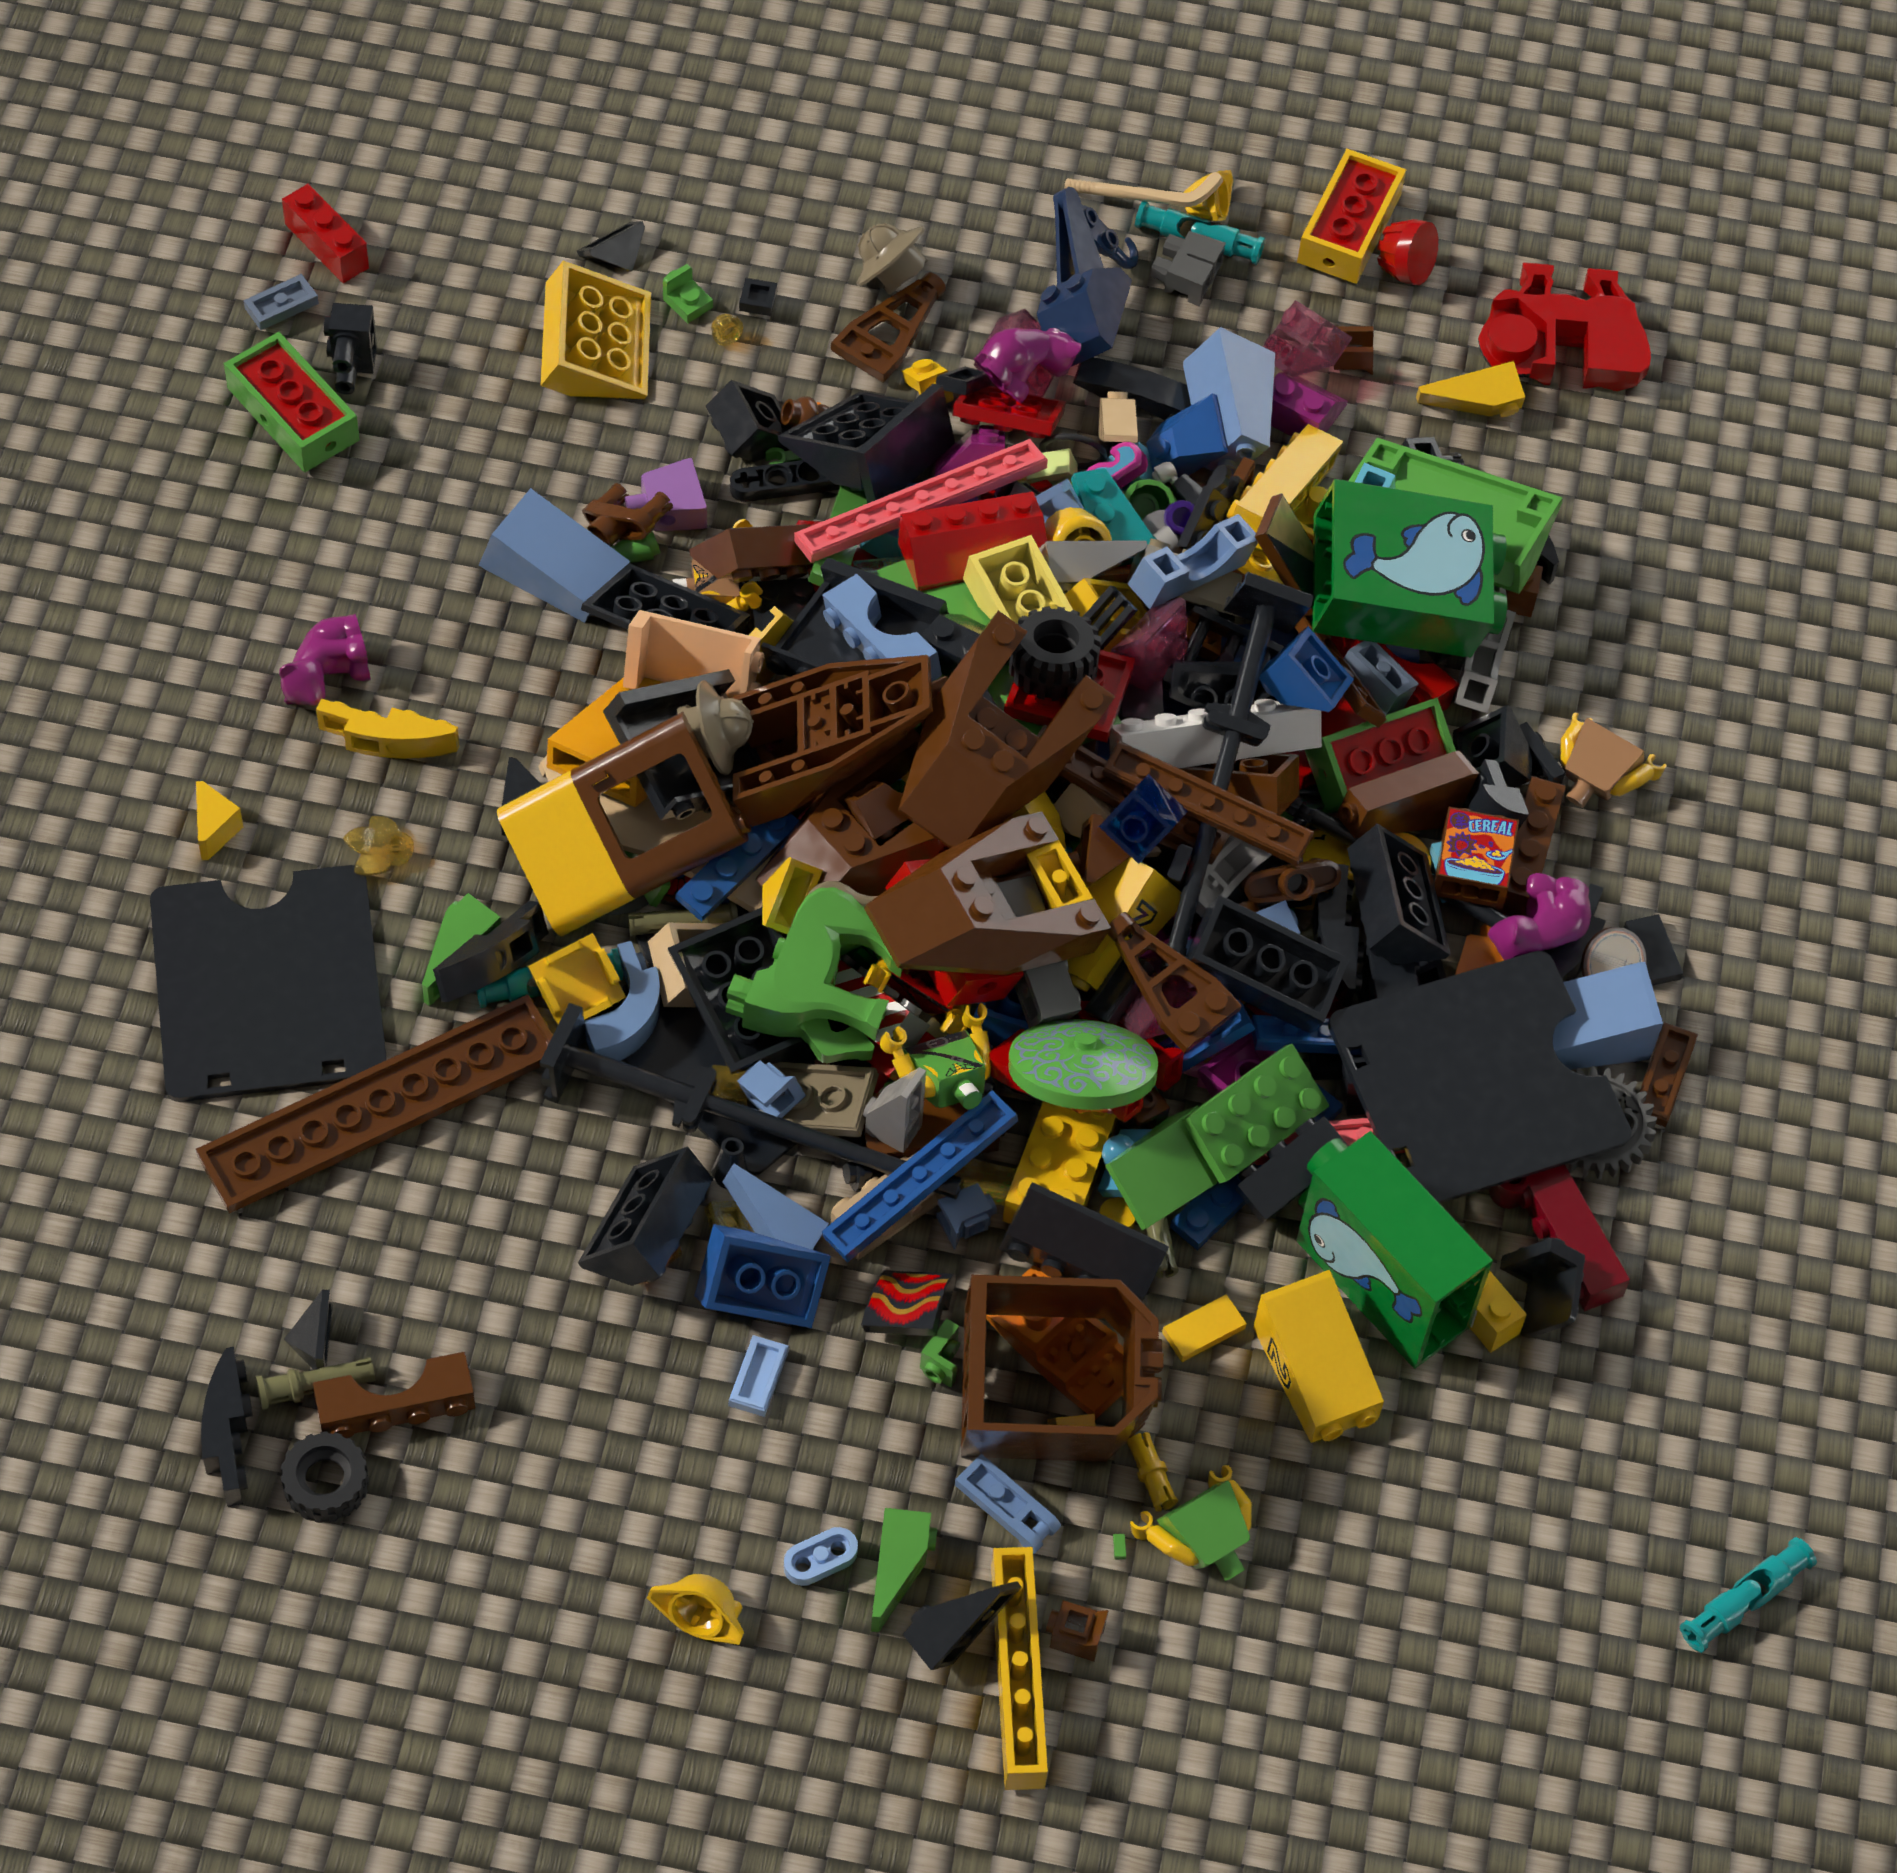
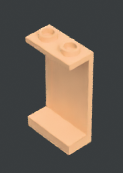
M639 610L628 627L623 687L637 689L644 678L670 682L729 669L735 682L725 693L727 697L733 698V696L761 687L760 683H756L757 673H760L764 661V653L759 652L761 638Z

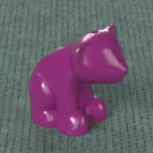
M1010 328L994 334L974 358V361L1005 394L1008 393L1022 404L1029 393V387L1026 382L1037 365L1040 364L1055 377L1065 376L1073 364L1076 355L1081 350V343L1076 342L1070 335L1057 328H1049L1047 331Z
M356 614L323 619L307 632L294 656L293 662L283 665L279 670L281 689L285 697L284 702L287 705H318L321 699L326 698L324 675L349 673L356 681L364 682L371 680L367 663V652Z
M1540 873L1530 875L1526 880V891L1530 897L1525 905L1528 917L1523 915L1507 917L1494 924L1490 928L1488 936L1504 960L1534 951L1553 949L1566 943L1577 941L1584 936L1590 925L1589 888L1580 880L1570 877L1555 879Z

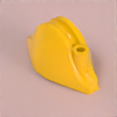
M1231 170L1217 171L1223 179L1221 185L1200 204L1185 207L1186 212L1210 221L1226 220L1233 186ZM1210 174L1195 181L1183 193L1195 190Z
M692 1574L676 1583L654 1586L650 1589L646 1598L676 1627L694 1637L739 1645L744 1635V1630L737 1620L743 1609L741 1603L734 1600L732 1592L723 1582L712 1576Z

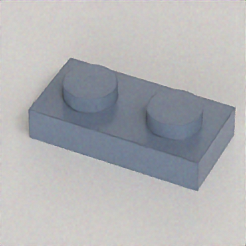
M302 274L244 300L245 310L260 330L266 329L319 304L318 295Z

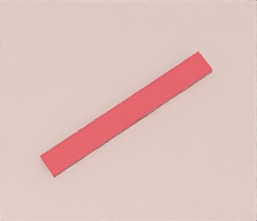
M1028 439L795 532L794 542L808 560L813 563L899 528L900 514L962 503L1046 469L1048 459L1032 440Z

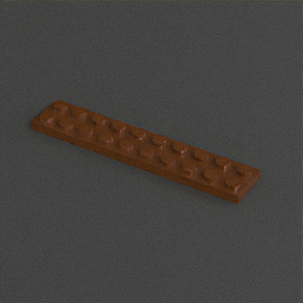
M525 995L196 1148L197 1157L230 1214L540 1068V1061L553 1034L530 996Z

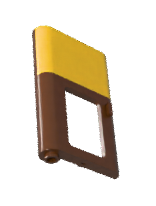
M684 712L497 809L499 822L551 927L559 936H564L744 844L749 840L748 833L751 832V826L747 817L742 812L737 813L731 809ZM677 754L684 755L711 808L712 816L708 820L634 858H629L600 803L601 794Z

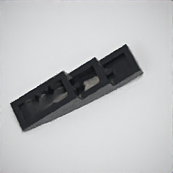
M1095 357L1079 363L1073 384L1101 398H1107L1108 391L1128 392L1127 399H1134L1135 406L1163 420H1166L1170 414L1176 415L1191 406L1187 385L1154 372L1116 361Z

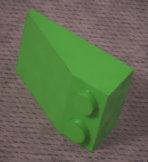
M1198 1105L1166 1118L1105 1165L1141 1230L1150 1227L1218 1182L1182 1122V1119L1199 1108Z

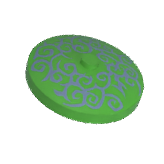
M1065 1019L1033 1026L1018 1035L1010 1047L1008 1068L1013 1081L1026 1093L1039 1100L1072 1109L1101 1110L1128 1105L1147 1095L1157 1080L1158 1057L1147 1041L1125 1028L1094 1020Z

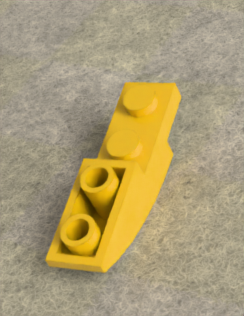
M321 699L316 708L318 728L343 736L346 750L385 758L406 759L441 756L457 752L460 747L457 726L445 720H434L420 716L412 710L403 711L392 707L388 717L385 718L373 711L365 712L351 708L339 701L331 702L325 699Z

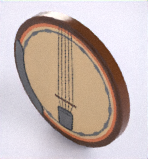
M1609 927L1599 931L1589 940L1583 951L1581 960L1583 977L1638 962L1646 963V952L1643 943L1636 934L1625 928Z

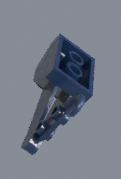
M1067 187L1053 196L1057 285L1049 286L1041 294L1037 318L1042 331H1047L1049 328H1057L1070 335L1076 342L1081 343V350L1076 355L1071 365L1072 367L1113 348L1132 283V279L1120 267L1124 269L1136 267L1139 261V254L1135 243L1130 237H1126L1125 242L1130 251V257H1128L1118 246L1119 239L1115 231L1109 229L1098 218L1093 208L1081 204L1079 194L1074 188ZM1099 254L1113 259L1120 267L1104 268Z

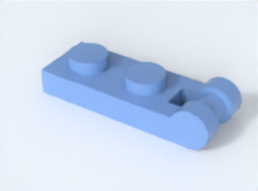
M980 1454L955 1479V1486L1017 1538L1023 1547H1033V1554L1043 1546L1042 1540L1047 1535L1053 1536L1061 1527L1059 1520L983 1454ZM1029 1517H1032L1037 1522V1525L1032 1530L1024 1524Z

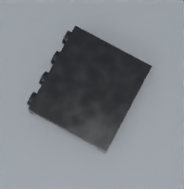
M827 558L820 567L824 579L822 585L776 646L763 642L761 648L767 668L777 675H786L788 677L828 663L866 660L863 653L857 647L852 648L847 643L843 633L838 628L833 629L829 626L823 615V611L826 609L822 595L855 574H858L877 593L882 617L875 625V628L883 633L906 635L918 632L922 635L939 614H949L945 600Z
M727 669L619 692L603 710V713L619 743L622 744L677 715L679 707L686 705L690 707L697 706L696 691L697 685L701 681L705 680L711 683L717 694L725 699L728 698L725 692L735 682V679L730 670ZM747 742L734 753L733 769L728 775L719 773L712 760L707 759L728 803L732 807H736L733 802V774L763 764L756 749H752ZM677 754L637 775L660 820L673 817L681 820L692 815L694 812L702 810L704 813L712 812L685 756L682 754Z

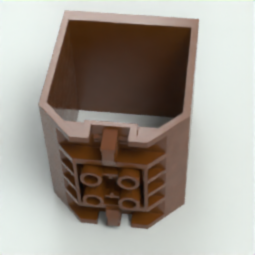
M971 1274L964 1317L961 1457H978L980 1454H983L986 1458L1106 1462L1129 1438L1134 1436L1145 1425V1421L1148 1419L1152 1409L1157 1408L1158 1401H1161L1162 1378L1155 1377V1373L1161 1372L1164 1367L1162 1339H1159V1319L1121 1280ZM986 1315L1105 1319L1123 1337L1122 1420L1114 1427L983 1423Z

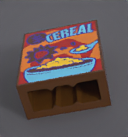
M1448 807L1434 881L1437 896L1503 909L1509 887L1519 820L1502 815L1474 812L1466 808Z

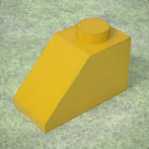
M1059 840L1026 854L1032 875L1043 896L1046 910L1093 899Z

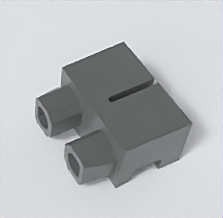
M1192 231L1188 232L1185 239L1169 234L1165 241L1162 255L1173 258V261L1157 256L1152 265L1151 277L1165 282L1164 292L1179 291L1188 295L1189 303L1200 306L1222 266L1226 243Z

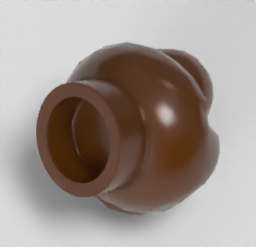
M802 396L796 400L788 399L781 410V423L790 426L791 429L829 407L820 402L816 403L813 398L808 396Z

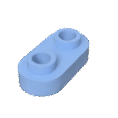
M834 1527L792 1546L786 1552L784 1557V1573L792 1583L806 1586L841 1571L855 1561L858 1551L857 1539L850 1530ZM840 1547L845 1553L837 1556L831 1550ZM801 1563L809 1565L810 1569L801 1572L796 1567Z

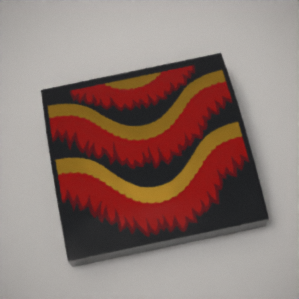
M883 1270L869 1297L861 1323L862 1328L867 1333L937 1336L942 1311L949 1310L956 1276L950 1273Z

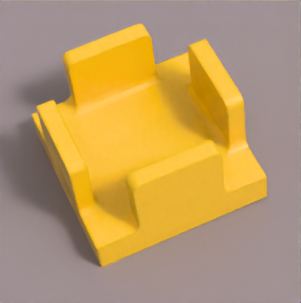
M593 933L527 966L557 1025L569 1003L583 1007L585 1020L626 998L619 984L620 978L605 949H601Z

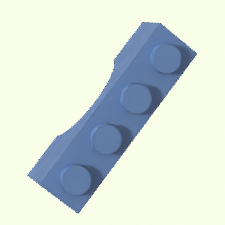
M1237 514L1215 524L1198 543L1181 554L1175 555L1168 547H1165L1143 557L1128 585L1145 605L1152 609L1244 566L1258 544L1255 539L1256 533Z
M855 574L822 595L826 609L823 611V615L829 626L833 629L838 628L843 633L847 643L852 648L857 647L863 653L866 660L928 655L931 659V682L942 676L938 652L918 632L906 635H891L875 628V625L882 617L877 593L858 574Z

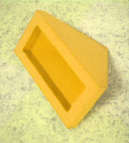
M789 857L762 885V925L788 934L797 910L809 894V891L818 884L823 870Z

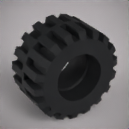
M1049 606L1042 607V611L1034 609L1028 613V616H1022L1018 619V625L1025 629L1027 634L1009 657V673L1011 677H1014V683L1018 687L1023 686V691L1029 695L1032 693L1037 694L1036 698L1044 700L1047 697L1051 698L1052 701H1059L1060 698L1067 699L1075 686L1086 675L1095 681L1098 670L1101 636H1098L1099 631L1096 625H1091V620L1088 617H1080V612L1075 610L1071 612L1066 611L1065 607L1051 609Z

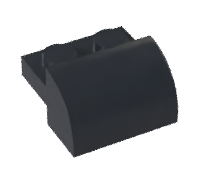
M1485 759L1477 771L1479 774L1462 808L1519 820V830L1529 816L1520 789L1507 787L1498 762Z

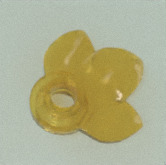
M372 816L369 820V827L354 828L343 837L346 845L361 854L354 868V872L360 875L385 873L391 865L399 866L408 862L414 853L413 839L408 834L400 832L397 824L384 816ZM394 845H401V846L398 847V848H393V847H392V846H394Z

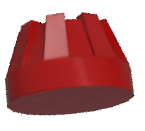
M1417 219L1391 223V226H1386L1383 231L1384 239L1383 241L1379 240L1377 249L1381 250V254L1377 257L1378 265L1382 267V270L1400 282L1421 285L1430 276L1436 263L1439 241L1437 228L1432 222Z

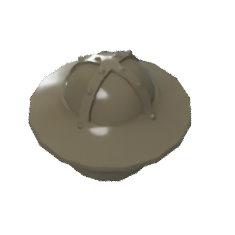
M887 223L869 227L862 234L858 244L859 254L863 259V269L856 285L862 286L877 276L884 284L883 289L889 295L896 291L903 283L917 275L924 268V263L928 261L914 244L922 236L925 228L922 226L906 231L899 230Z
M703 680L697 685V706L690 707L686 705L679 707L677 714L684 712L706 758L712 760L719 773L728 775L733 769L734 753L738 748L744 746L750 738L754 721L751 718L750 710L743 704L742 700L720 697L711 683Z

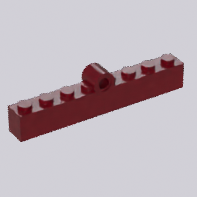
M1565 1165L1489 1188L1490 1197L1498 1206L1507 1209L1521 1206L1523 1209L1526 1208L1532 1218L1533 1229L1539 1239H1561L1567 1246L1585 1255L1584 1277L1579 1297V1303L1584 1312L1624 1296L1630 1278Z

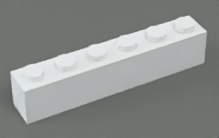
M1272 699L1256 700L1251 707V712L1270 724V731L1267 738L1257 747L1240 742L1236 760L1322 747L1321 711L1280 704ZM1202 708L1191 709L1188 711V714L1179 716L1162 713L1156 715L1155 719L1145 721L1138 718H1128L1122 720L1121 724L1113 725L1109 735L1110 755L1118 741H1121L1177 768L1217 763L1224 736L1206 730L1202 726V720L1208 714Z

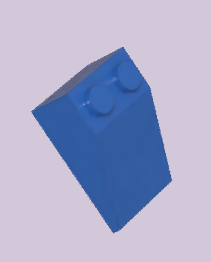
M713 1224L694 1296L707 1309L812 1328L831 1256L751 1231Z

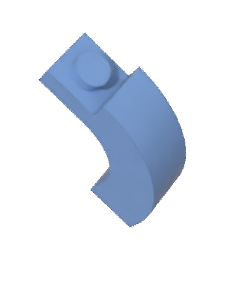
M631 941L617 944L623 977L629 990L627 998L614 1011L584 1020L586 1043L589 1051L618 1061L636 1052L648 1040L654 1031L660 1013V981L657 967L647 969L642 952L636 953Z

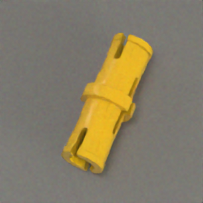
M1144 1432L1142 1435L1138 1433L1127 1440V1444L1139 1469L1137 1476L1140 1482L1145 1483L1155 1511H1161V1505L1164 1510L1172 1508L1178 1503V1499L1166 1475L1168 1468L1165 1462L1159 1459L1150 1433Z

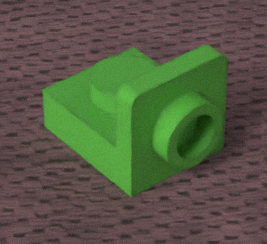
M688 264L679 269L672 270L663 279V300L687 324L713 308V299L693 280L692 268Z
M947 1318L938 1329L937 1336H933L922 1350L920 1369L923 1370L925 1376L935 1383L942 1382L951 1387L956 1381L957 1366L950 1361L956 1355L960 1342H958L959 1325Z

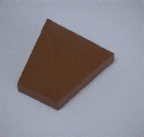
M1093 813L1082 824L1079 849L1082 864L1077 866V871L1086 887L1089 888L1131 857V855L1100 814Z

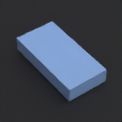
M753 1335L731 1392L728 1406L765 1417L787 1358L789 1346Z

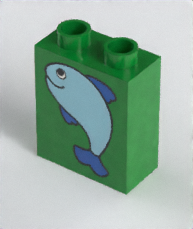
M1334 479L1314 513L1312 631L1314 633L1471 658L1488 633L1498 635L1501 632L1507 614L1506 595L1494 592V575H1498L1502 570L1507 543L1505 535L1493 533V505Z
M1371 1131L1350 1146H1347L1340 1138H1336L1321 1147L1307 1164V1170L1312 1174L1310 1186L1298 1200V1205L1304 1211L1296 1241L1323 1271H1331L1336 1285L1403 1358L1416 1369L1470 1328L1493 1260Z

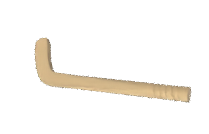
M1213 172L1200 186L1189 193L1101 182L1096 183L1069 178L1065 181V188L1072 187L1077 193L1192 207L1200 204L1212 195L1221 185L1223 179L1219 173Z

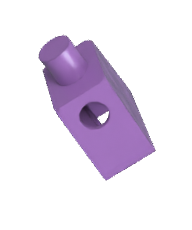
M692 458L644 473L641 476L642 493L625 497V506L634 510L636 508L641 509L657 492H663L669 497V502L673 504V508L655 524L654 531L707 528V507Z

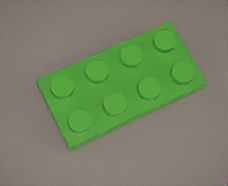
M1292 1043L1282 1047L1182 1119V1122L1218 1182L1223 1183L1241 1172L1279 1142L1294 1133L1304 1122L1311 1117H1316L1330 1105Z

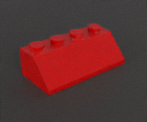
M1032 491L900 514L898 544L918 591H925L964 582V572L968 558L971 555L1032 535L1039 548L1047 542L1043 513Z

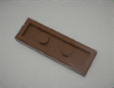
M1665 1022L1640 1092H1647V1097L1643 1104L1649 1103L1654 1105L1650 1116L1657 1117L1656 1124L1666 1127L1698 1037L1697 1033Z

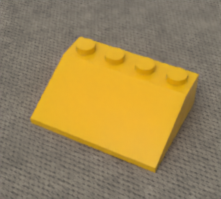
M563 260L546 281L541 386L568 396L645 399L648 396L651 292Z

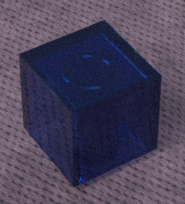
M1148 774L1099 827L1139 864L1188 811Z

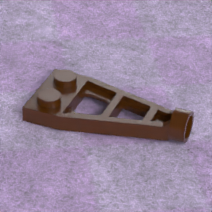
M927 272L921 279L916 280L851 321L831 342V351L884 383L903 363L933 304L946 291L945 283L935 273ZM904 302L918 309L910 321L893 312ZM882 322H886L900 330L895 343L890 346L868 332Z
M1127 912L1121 913L1110 922L1111 929L1107 933L1108 936L1115 942L1119 953L1159 1026L1184 1054L1240 1011L1242 1005L1217 978L1141 928ZM1131 933L1132 937L1129 940H1125L1124 938ZM1148 950L1154 951L1168 964V967L1154 978L1148 976L1138 961V958ZM1173 976L1182 977L1197 989V995L1178 1009L1169 1005L1161 988L1162 984Z

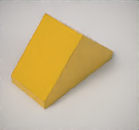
M196 781L198 844L201 859L209 860L243 828L240 807L204 781Z

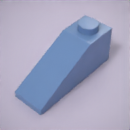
M736 1164L732 1165L723 1180V1184L757 1234L813 1250L822 1235L821 1231L829 1224Z

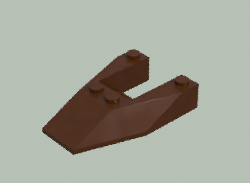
M999 610L985 626L932 700L933 712L924 720L898 809L900 813L949 849L997 826L1044 793L1116 697L1086 675L1075 686L1040 737L991 703L982 695L1027 634L1025 629Z
M919 655L828 663L733 696L734 699L743 701V704L750 710L751 718L754 721L750 738L747 740L752 749L798 733V752L733 774V802L747 817L750 825L754 827L786 816L881 758L932 713L931 659L929 656Z
M912 729L881 758L818 795L755 878L757 884L762 888V885L791 857L823 870L817 885L826 881H839L859 894L879 896L886 891V885L905 861L933 859L938 854L948 850L947 846L915 823H912L904 830L897 825V832L886 839H873L854 819L844 798L872 781L883 782L890 786L910 771L920 734L915 729Z
M1042 811L1012 818L938 854L867 903L864 907L896 966L901 969L1009 975L1094 953L1111 929L1094 898L1021 917H1016L993 877L1028 868L1029 864L1026 854L1059 840Z

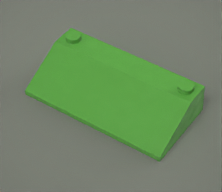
M1377 437L1349 481L1355 482L1365 462L1394 474L1395 489L1493 505V533L1505 535L1507 543L1505 561L1501 572L1498 575H1494V586L1520 594L1535 569L1561 507L1563 497Z

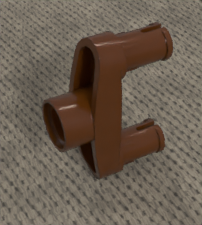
M614 483L598 500H592L582 510L585 519L590 524L587 530L610 547L618 540H642L654 530L655 524L660 518L673 508V504L669 502V497L663 492H657L641 509L636 508L634 510L622 506L625 503V497L629 496V494H625L627 491L621 484Z
M1312 858L1309 861L1300 862L1298 866L1287 864L1258 872H1251L1239 883L1238 889L1247 899L1255 903L1291 899L1302 901L1310 895L1336 887L1341 880V869L1337 863L1331 860ZM1295 874H1300L1302 878L1300 887L1297 890L1290 891L1288 888L1289 879Z

